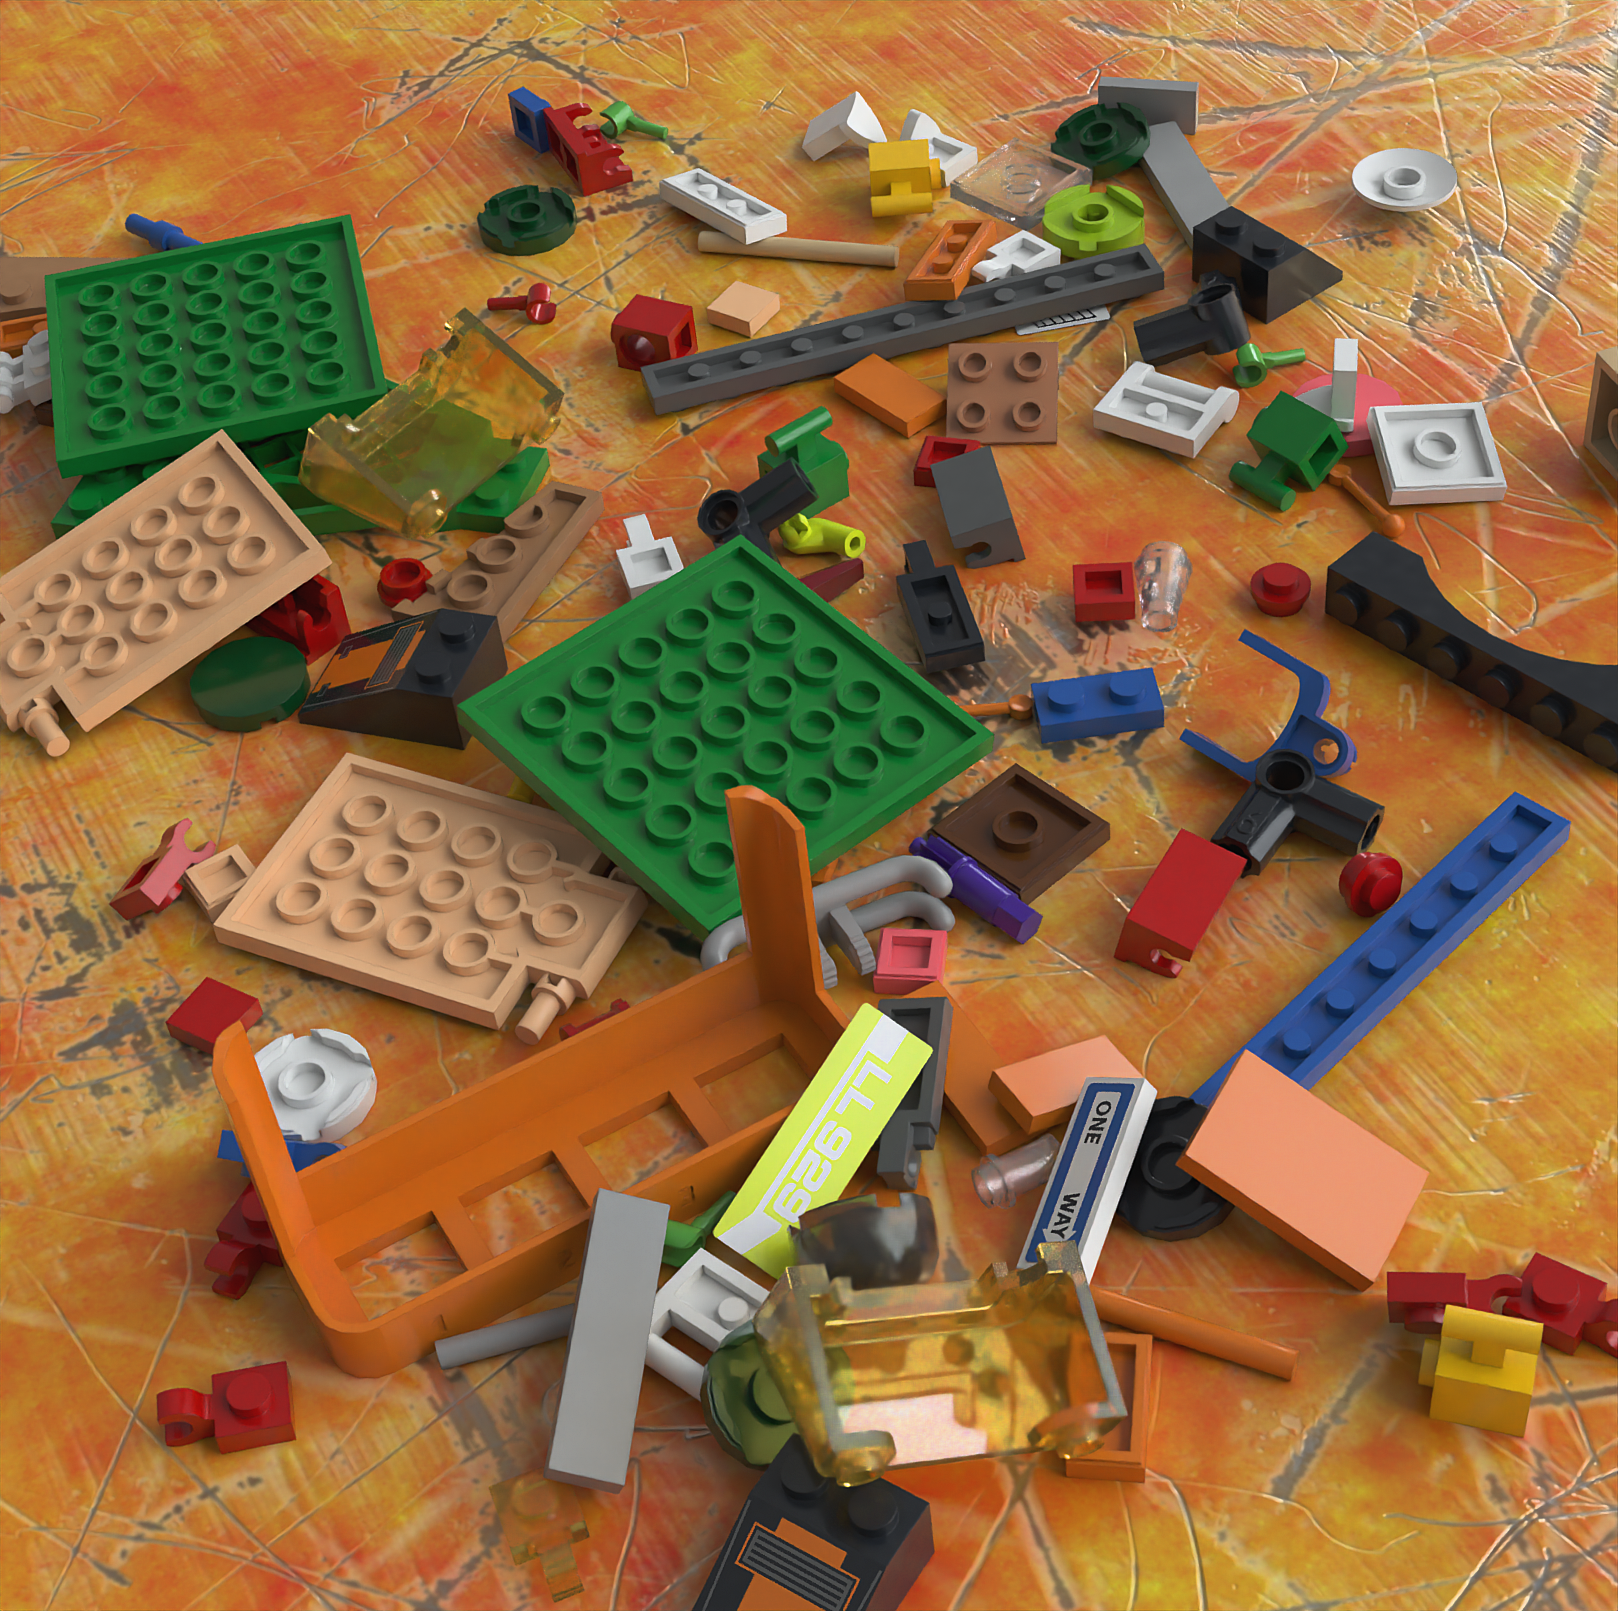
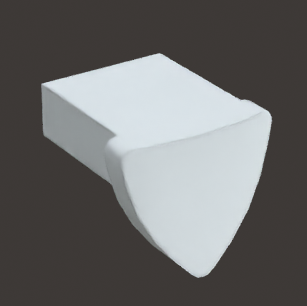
M857 91L810 120L802 148L813 161L849 139L867 149L868 143L887 142L878 119Z
M911 109L908 112L899 141L928 139L929 159H940L941 186L948 187L978 165L976 147L942 134L936 122L928 115L915 109Z
M1335 338L1332 385L1319 387L1295 397L1333 418L1341 432H1352L1354 426L1358 339Z

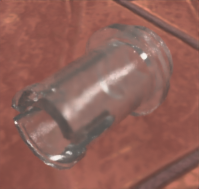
M1048 1133L1041 1136L1038 1140L1003 1156L997 1157L990 1153L981 1157L980 1166L973 1168L971 1171L972 1183L981 1202L989 1209L999 1206L1005 1210L1015 1206L1017 1196L1047 1183L1061 1147L1058 1140Z

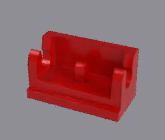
M575 103L556 110L552 106L543 109L550 152L584 197L633 181L632 169L619 158L624 153L620 145L608 144L597 124L584 125L579 129L573 124L577 117L587 116L592 113V109L588 104Z
M316 574L310 580L244 624L262 637H276L294 644L304 655L307 666L340 644L346 635L352 634L340 588L319 574Z
M1181 828L1128 913L1114 958L1124 963L1129 960L1167 978H1177L1182 966L1173 959L1165 958L1156 949L1164 950L1172 957L1190 962L1235 882L1243 873L1247 859Z

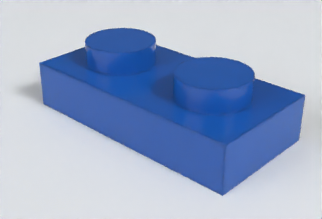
M1152 667L1031 684V699L1033 701V710L1041 744L1164 727V706Z

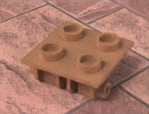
M1058 342L949 344L946 437L980 441L981 445L1057 444Z

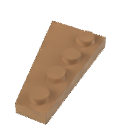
M551 481L504 519L505 529L497 536L487 539L481 537L467 548L468 559L452 572L441 569L425 582L427 592L417 600L412 602L405 598L392 608L393 621L441 608L497 616L502 642L504 643L605 510L602 492Z

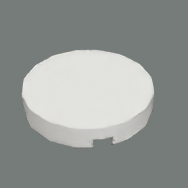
M327 1028L310 1029L312 1036H302L294 1039L293 1033L273 1040L257 1052L254 1057L283 1138L312 1144L320 1142L331 1143L341 1139L362 1123L375 1103L377 1079L366 1048L350 1035Z

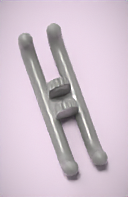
M901 855L885 859L813 887L812 892L824 989L827 990L838 984L836 966L825 950L827 947L837 944L850 960L853 967H855V970L858 971V974L862 976L876 969L875 957L864 933L906 917L923 919L933 930L947 931V933L951 931L955 924V917L951 909L939 899L945 898L952 890L953 883L948 873L932 860L921 856ZM906 881L921 884L929 893L918 891L899 892L850 911L845 905L863 896ZM743 915L728 920L716 927L705 939L700 954L703 971L728 960L727 955L731 949L747 942Z

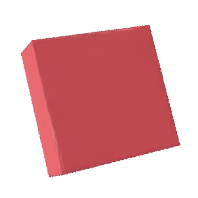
M881 928L875 961L876 969L873 974L874 993L907 995L936 980H939L943 985L948 949L947 931Z

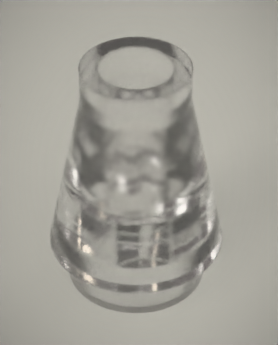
M1157 541L1146 545L1134 562L1133 569L1142 610V625L1152 632H1168L1177 625L1178 612L1193 572V565L1183 547L1173 542Z

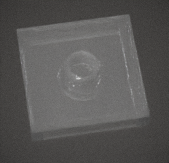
M1014 137L951 181L950 198L1028 232L1042 222V216L1044 217L1045 215L1044 206L1053 195L1077 185L1090 184L1091 186L1092 170Z

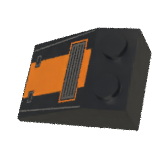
M441 608L346 635L299 711V722L301 724L465 750L472 734L458 723L457 705L500 680L508 671L497 616Z
M793 1432L749 1493L692 1611H896L935 1552L930 1503Z

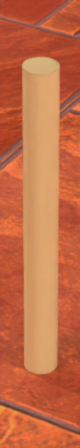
M701 231L698 237V249L702 252L897 267L899 262L898 246L774 236L745 245L723 232Z

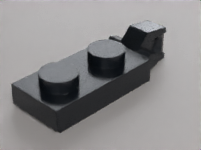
M926 540L903 544L905 554L904 570L906 574L896 576L897 594L926 673L985 661L984 641L954 565L936 567Z

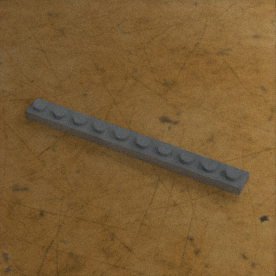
M1141 244L966 287L956 300L909 301L640 367L643 386L656 415L680 412L692 406L720 399H732L740 394L772 386H784L796 380L821 374L837 373L842 369L853 366L872 353L884 360H888L893 356L925 348L933 349L946 343L974 336H986L994 331L1026 323H1034L1062 314L1086 310L1123 299H1135L1143 294L1163 290L1164 271L1146 244Z

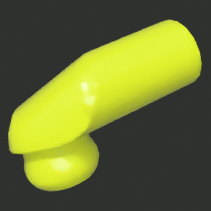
M800 513L794 515L778 528L784 547L797 555L834 552L856 558L863 552L866 544V537L861 530L823 518L806 519Z

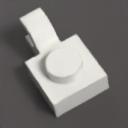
M1022 230L987 249V260L977 263L971 269L973 276L986 283L1060 265L1061 249Z
M645 514L623 519V525L629 540L626 541L627 548L616 550L618 567L631 600L684 569L672 536L654 540Z

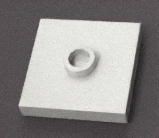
M1482 402L1375 406L1369 408L1366 422L1389 505L1503 500L1507 484Z

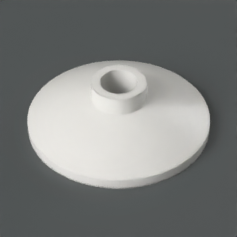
M1397 148L1380 151L1361 160L1353 170L1352 186L1355 193L1362 200L1378 208L1398 212L1419 211L1435 207L1449 199L1457 186V173L1451 163L1437 154L1419 149Z

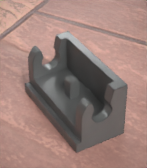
M990 445L930 465L954 548L971 547L977 542L989 544L985 550L973 552L965 557L968 568L988 567L1010 559H1014V562L1026 559Z

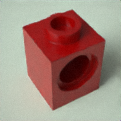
M636 294L623 311L615 316L611 324L610 336L615 344L618 367L641 372L640 367L693 355L698 350L693 308L689 305Z

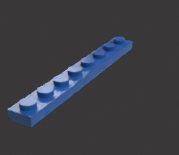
M1515 791L1189 1098L1194 1099L1197 1104L1209 1107L1235 1060L1245 1049L1309 1091L1568 840L1571 821Z

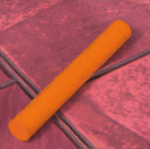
M1090 1284L1080 1285L1075 1296L1073 1309L1076 1312L1153 1335L1163 1340L1292 1380L1296 1373L1300 1350Z

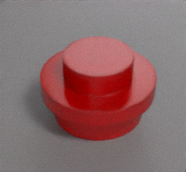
M400 558L393 560L385 565L380 572V580L377 584L379 598L384 605L390 608H394L405 598L414 602L427 592L425 582L433 574L417 559Z
M1283 562L1273 563L1260 568L1253 574L1250 582V592L1256 601L1257 607L1263 613L1273 617H1288L1299 612L1309 598L1311 580L1305 571L1296 566Z
M1362 852L1351 858L1344 866L1338 884L1340 894L1344 897L1347 907L1361 917H1373L1391 907L1401 892L1403 880L1402 867L1395 858L1381 852Z

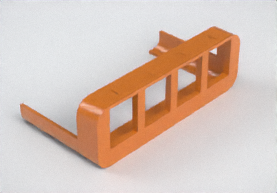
M741 785L724 791L748 950L298 1172L295 1171L241 1021L238 1020L221 1032L213 1048L211 1067L216 1088L291 1286L330 1357L344 1373L357 1378H380L395 1373L435 1352V1341L477 1330L579 1277L593 1199L599 1188L613 1191L584 1147L670 1103L704 1149L620 1193L670 1205L668 1219L682 1223L709 1209L728 1190L736 1194L739 1192L798 1101L733 1134L700 1088L785 1046L812 1081L851 1022L824 989L805 827L792 811L778 799L771 797L753 785ZM555 1162L586 1210L494 1257L464 1208ZM436 1223L465 1273L375 1319L368 1320L341 1270Z

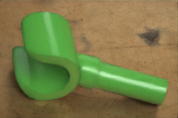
M623 101L615 102L600 112V116L609 119L600 127V131L607 138L614 139L627 129L661 139H666L668 135L667 127L635 117L632 109Z
M1246 343L1238 348L1236 356L1239 365L1234 366L1232 370L1236 382L1240 386L1246 388L1255 387L1265 380L1267 369H1271L1274 366L1304 362L1306 354L1303 348L1275 353H1261L1258 346Z
M728 1190L701 1216L696 1217L691 1225L668 1219L661 1263L681 1268L700 1248L705 1250L706 1237L712 1233V1229L718 1224L737 1194Z

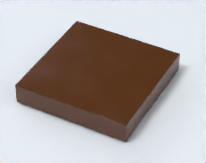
M1015 763L927 831L928 839L931 834L936 838L940 837L963 855L970 856L977 862L979 868L1016 893L1021 901L1029 905L1110 840V823Z

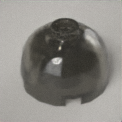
M898 1193L901 1207L882 1208L877 1205L876 1194L861 1195L830 1202L798 1216L800 1229L789 1225L787 1233L792 1260L799 1280L817 1302L832 1311L855 1312L856 1322L859 1324H875L897 1318L901 1314L899 1304L919 1295L934 1275L939 1258L938 1228L933 1204L928 1197L915 1193Z

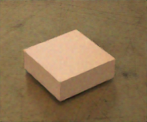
M735 281L707 307L708 323L752 337L780 310L779 294Z
M238 844L187 869L183 873L182 878L187 890L210 922L214 924L256 868Z

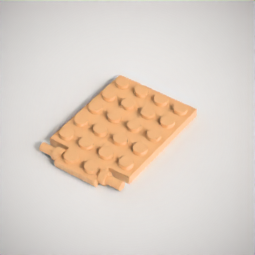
M221 429L0 578V612L5 618V621L0 624V716L13 733L23 727L28 735L39 739L49 755L60 756L68 750L70 742L58 726L59 716L53 708V705L63 700L84 731L88 732L297 587L310 580L313 576L331 565L332 561L317 539L224 430Z
M346 753L212 926L219 943L495 1030L500 1029L530 982L536 985L531 992L534 1001L516 1026L515 1033L523 1042L535 1045L540 1041L555 1016L565 1014L576 996L588 1000L647 909L648 901L644 894L645 890L620 867L614 868L607 878L601 877L612 860L557 811Z

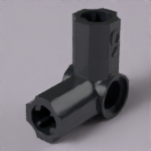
M1218 269L1200 275L1197 287L1191 291L1192 296L1188 299L1187 304L1134 321V331L1144 362L1157 367L1202 351L1207 355H1220L1245 345L1250 340L1251 334L1243 313L1241 294L1236 278L1228 277Z
M791 457L739 493L727 489L711 494L699 509L697 517L698 526L712 540L715 549L741 534L782 566L769 540L770 532L817 501L819 495L802 467Z
M1276 749L1266 753L1259 759L1254 782L1212 836L1210 842L1247 859L1244 871L1240 876L1242 879L1247 875L1259 876L1288 835L1296 831H1300L1354 857L1359 853L1367 852L1374 842L1376 833L1383 821L1385 806L1315 775L1314 765L1301 752L1291 749Z

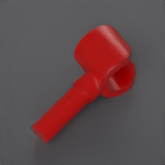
M537 283L531 286L528 295L488 298L487 300L489 311H525L528 319L539 325L548 324L554 320L557 305L552 302L548 303L551 290L544 283Z

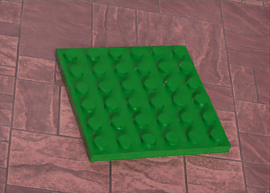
M351 214L44 276L56 463L62 479L79 475L91 476L103 470L132 464H148L157 459L185 454L221 429L224 430L234 443L259 441L271 435L300 429L312 430L324 424L353 418L364 419L377 413L392 410Z
M741 534L457 705L458 723L702 942L705 941L716 927L728 920L743 915L724 795L725 790L741 785H753L771 797L778 799L789 808L805 827L810 875L812 876L993 751L995 735Z

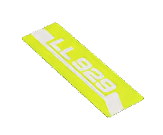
M862 1004L714 1228L713 1235L778 1281H785L933 1052L932 1047L870 1004Z

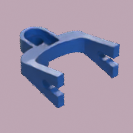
M1244 629L1238 639L1239 641L1284 666L1299 677L1300 689L1298 700L1286 727L1274 744L1262 756L1251 762L1244 761L1205 735L1198 732L1195 733L1186 728L1179 739L1252 783L1255 780V771L1259 759L1266 753L1276 749H1291L1301 752L1310 759L1317 776L1333 778L1348 773L1352 769L1350 767L1352 762L1356 763L1357 749L1347 733L1321 718L1330 697L1331 687L1328 677L1264 638ZM1336 743L1339 750L1338 756L1332 763L1327 764L1324 757L1325 752L1321 750V747L1324 745L1329 747L1331 744Z

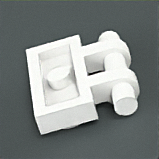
M48 329L34 335L27 345L23 346V355L12 359L8 353L0 351V413H8L14 406L27 400H31L32 404L36 406L52 399Z

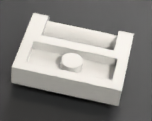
M1135 361L1093 409L1094 427L1124 438L1159 447L1175 454L1194 458L1223 422L1229 423L1232 420L1239 404V392L1220 386L1217 390L1157 373L1153 365Z
M700 1248L656 1293L644 1364L701 1402L699 1394L704 1366L662 1339V1336L672 1326L714 1352L720 1341L727 1334L751 1319L781 1315L797 1319L794 1323L805 1325L810 1330L815 1328V1322L703 1248Z

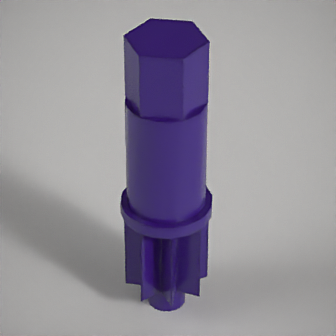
M932 834L928 841L917 837L910 844L909 852L912 856H921L932 860L948 873L953 883L952 890L947 895L949 898H956L994 927H999L1022 944L1037 933L1043 916L1021 901L1016 893L979 868L977 862L970 856L963 855L940 837L936 838Z

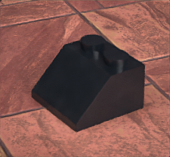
M1233 206L1220 211L1193 227L1192 280L1199 283L1200 275L1217 269L1228 277H1235L1240 289L1243 311L1266 325L1342 281V270Z

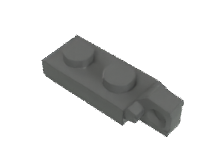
M947 997L880 999L878 1004V1010L928 1044L933 1050L931 1056L871 1147V1151H879L877 1174L883 1177L888 1184L887 1188L891 1190L917 1189L922 1161L920 1150H933L936 1142L935 1135H939L953 1007Z

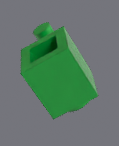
M1281 390L1271 404L1257 414L1252 428L1246 434L1262 461L1256 468L1242 460L1237 461L1230 470L1229 479L1280 510L1286 511L1293 505L1296 498V492L1284 485L1286 480L1290 477L1310 490L1315 491L1349 446L1333 418Z
M819 406L765 437V445L768 450L757 456L760 478L791 457L802 467L819 495L817 501L799 512L806 519H810L850 496L847 474L849 460L847 454L840 444L830 441L820 434V432L831 427L833 424L829 411L823 406Z

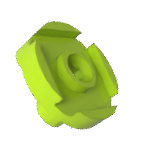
M1090 184L1077 185L1056 193L1048 199L1044 206L1045 215L1044 217L1042 216L1043 240L1061 249L1062 255L1073 257L1074 261L1141 245L1145 240L1143 203L1138 196L1122 187L1106 185V193H1090Z

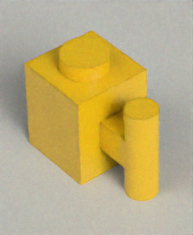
M928 139L868 143L872 217L933 213L931 189H941L940 159H929Z
M1446 1304L1441 1340L1425 1338L1418 1384L1433 1387L1429 1418L1524 1438L1544 1324Z

